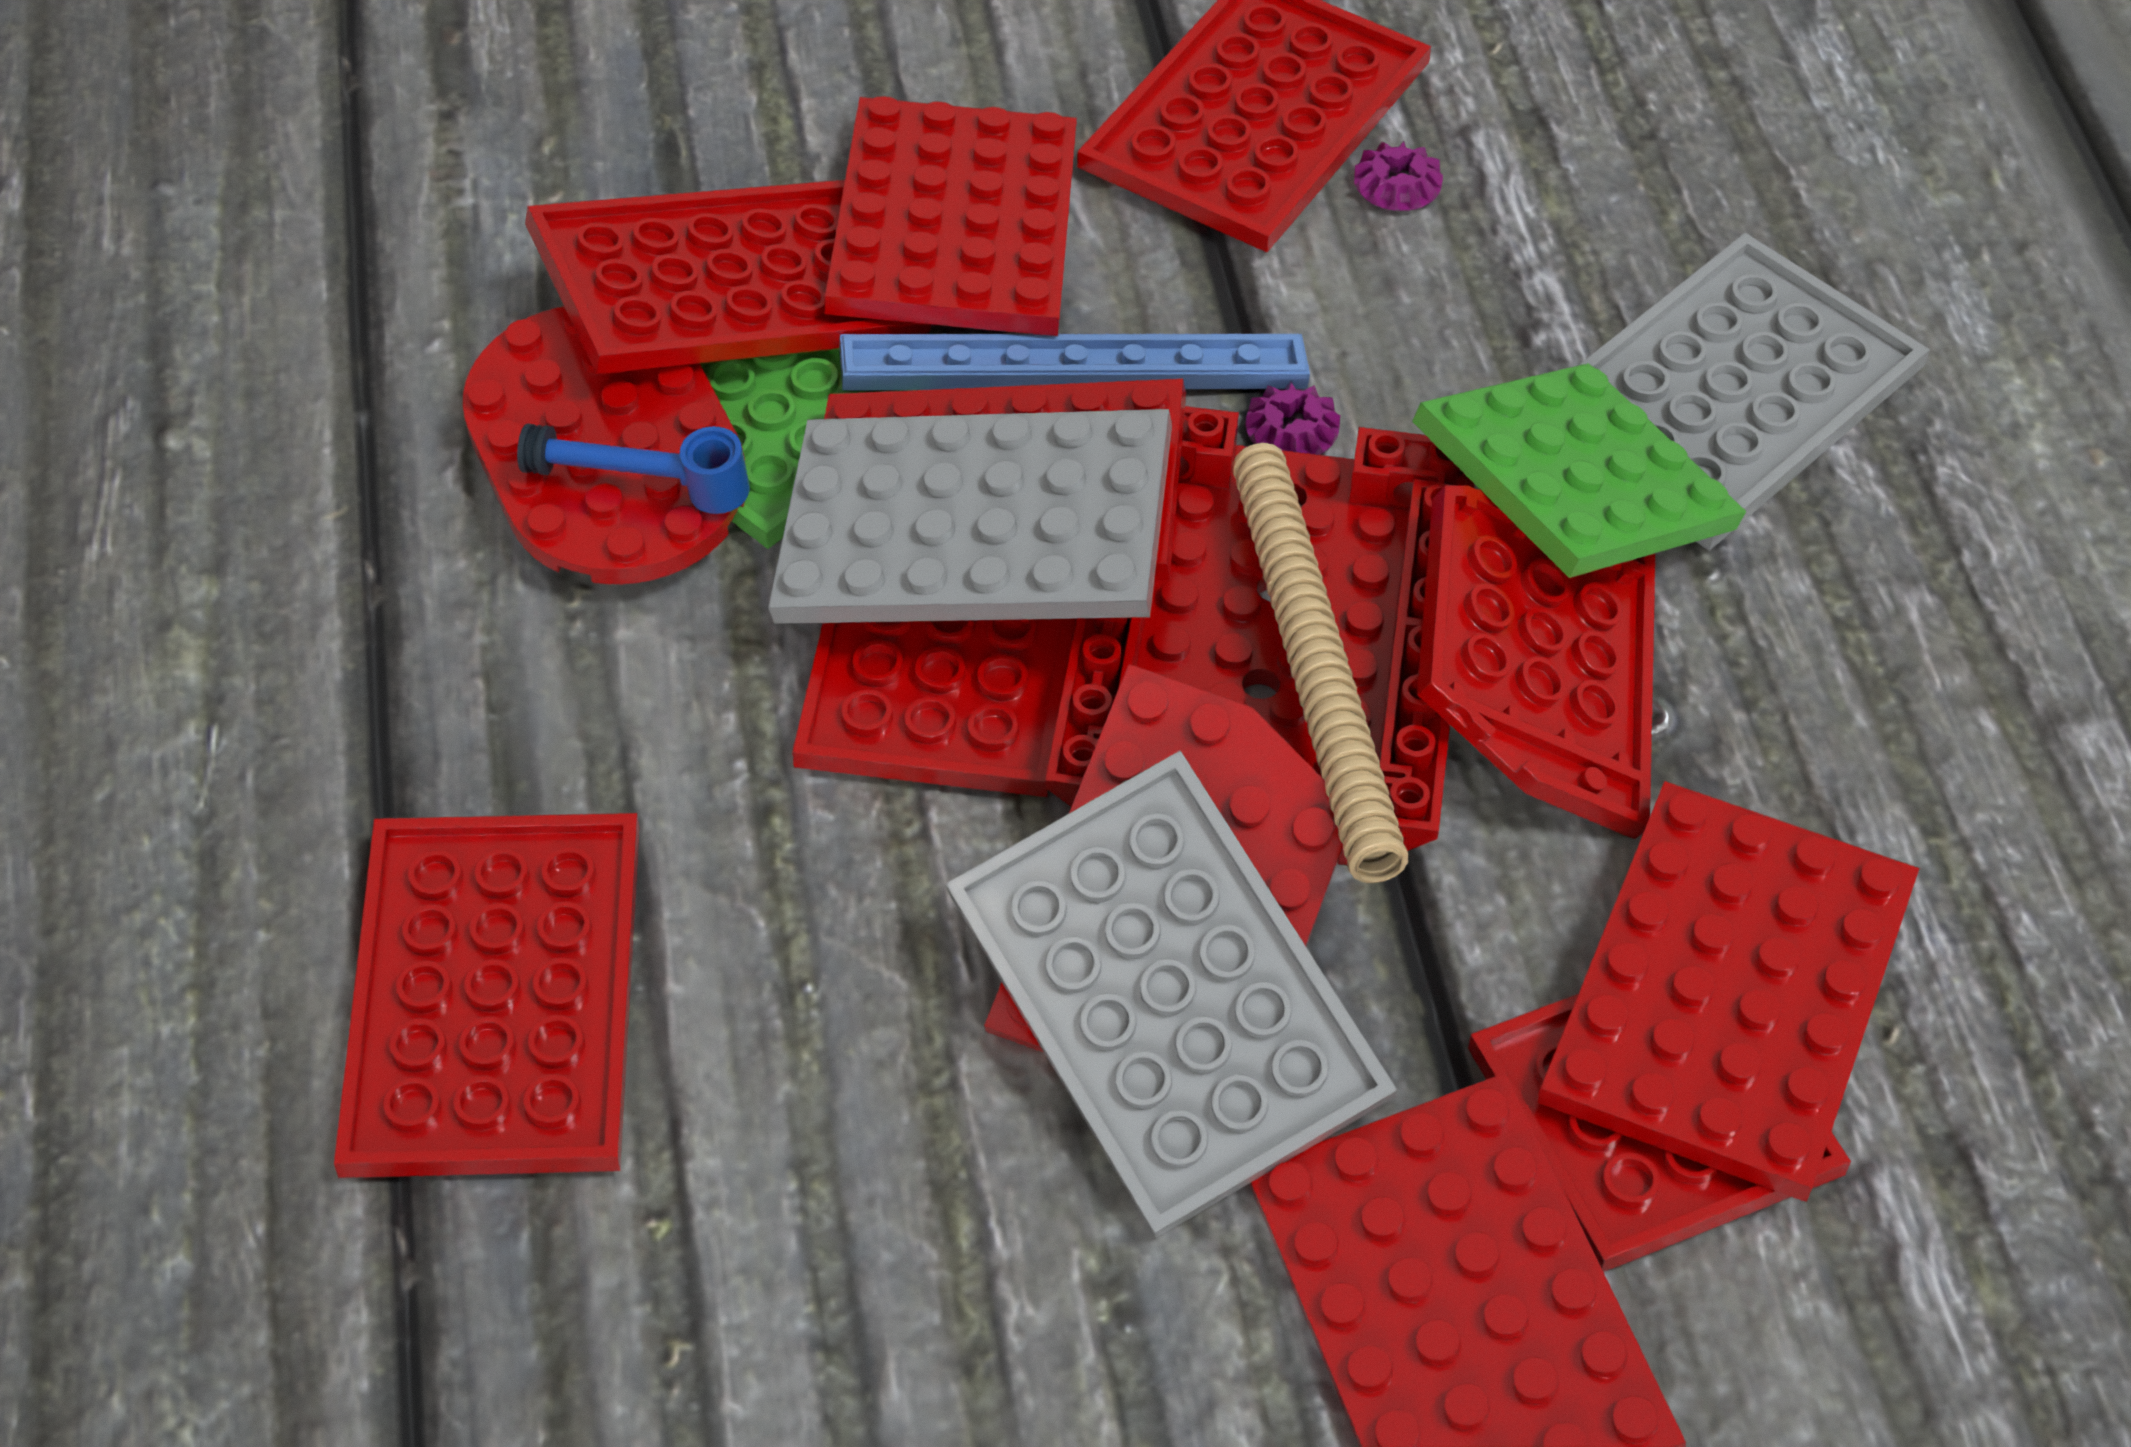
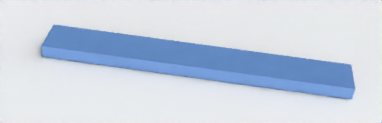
M840 334L839 346L842 390H932L1183 379L1185 389H1266L1268 385L1276 389H1285L1290 381L1295 389H1307L1310 377L1302 334H1058V336L1038 334Z

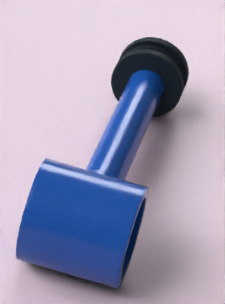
M529 423L525 424L522 428L518 440L517 462L520 471L524 473L532 472L536 474L538 472L541 475H548L552 471L554 464L679 478L681 484L687 486L692 504L699 510L711 514L726 513L738 508L747 499L750 491L741 442L735 433L723 427L712 426L694 431L685 438L679 453L557 439L554 427H542L541 425L536 426Z

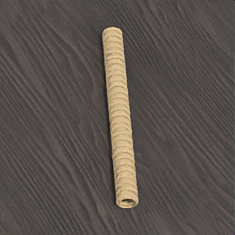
M1253 444L1244 448L1236 455L1232 463V472L1236 479L1237 489L1240 492V499L1243 503L1248 527L1251 530V537L1255 543V551L1259 557V565L1262 568L1266 589L1270 596L1271 606L1274 609V616L1278 623L1283 647L1286 650L1287 661L1291 666V674L1295 680V688L1299 694V702L1303 708L1308 733L1312 738V746L1316 752L1320 774L1325 780V791L1329 797L1330 808L1334 813V822L1338 828L1339 839L1343 844V853L1348 860V870L1353 878L1360 882H1384L1394 878L1404 870L1408 863V851L1403 844L1402 832L1398 828L1399 822L1394 813L1393 803L1389 798V790L1384 782V774L1380 768V761L1375 752L1374 742L1370 737V729L1366 723L1365 712L1361 708V700L1357 694L1356 683L1352 679V671L1348 665L1344 645L1339 636V629L1335 623V616L1331 609L1326 587L1322 581V574L1318 568V561L1314 555V548L1310 542V535L1306 529V522L1302 516V509L1298 503V496L1294 490L1289 468L1286 465L1285 455L1280 448L1273 444Z

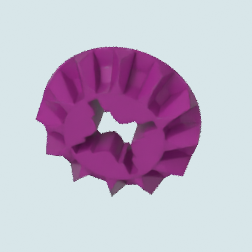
M1404 140L1399 147H1391L1381 141L1376 151L1363 150L1360 163L1355 165L1354 183L1358 192L1368 202L1384 209L1409 211L1424 207L1439 195L1442 188L1443 175L1440 173V159L1428 157L1425 147L1413 150L1407 148ZM1401 170H1405V171H1408L1409 173H1408V175H1407V174H1405V173H1399V172H1400ZM1390 171L1393 172V173H1399L1398 175L1392 176V177L1389 179V172H1390Z
M1290 381L1284 390H1278L1268 385L1262 397L1251 398L1249 411L1246 415V431L1254 444L1268 443L1284 451L1320 455L1335 443L1339 434L1341 415L1335 412L1333 398L1319 397L1315 385L1301 391L1296 390ZM1298 412L1303 414V420L1296 419L1292 424L1288 423L1286 428L1283 429V417L1290 418L1294 413Z

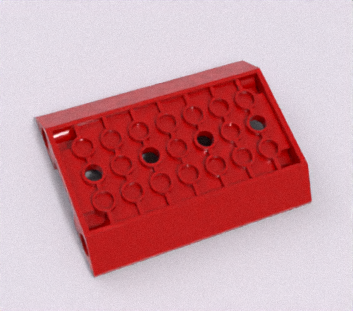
M1185 406L1170 580H1154L1150 617L1077 618L1045 778V788L1071 807L1128 664L1253 707L1321 776L1320 766L1316 760V752L1312 746V738L1308 733L1303 708L1299 702V694L1295 688V680L1291 674V666L1287 661L1286 650L1283 647L1278 623L1274 616V609L1270 601L1265 600L1259 595L1267 590L1266 582L1263 578L1262 568L1259 565V557L1255 551V543L1252 540L1251 530L1248 527L1247 517L1240 499V492L1236 486V479L1232 472V463L1236 455L1248 447L1236 445L1239 412ZM1359 427L1354 459L1284 450L1282 452L1286 458V465L1290 471L1298 502L1302 504V516L1306 522V529L1310 535V542L1314 548V555L1318 561L1322 581L1326 587L1331 609L1335 616V623L1339 629V636L1343 642L1348 665L1352 671V679L1356 683L1357 694L1361 700V708L1365 712L1366 723L1370 729V737L1374 742L1375 752L1378 755L1380 768L1384 774V782L1389 790V798L1393 803L1394 813L1399 822L1398 828L1403 835V844L1407 851L1438 839L1450 724L1417 695L1432 499L1445 485H1469L1474 488L1475 484L1426 435ZM1262 684L1271 687L1276 694L1269 698L1260 699L1250 696L1245 692V689L1251 685ZM1342 850L1338 864L1347 865L1348 860Z

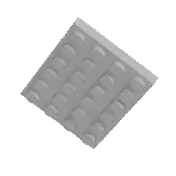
M1745 232L1579 365L1589 363L1592 367L1602 371L1607 376L1611 385L1632 404L1644 410L1648 419L1671 441L1681 445L1686 450L1688 457L1710 478L1720 482L1727 489L1728 494L1746 510L1740 522L1741 524L1923 368L1930 349ZM1731 532L1696 542L1710 551Z
M1169 409L807 420L768 607L774 624L1150 617L1172 432Z
M1181 751L946 883L949 895L1155 1239L1270 1172L1277 1165L1287 1162L1382 1106L1397 1095L1395 1085Z

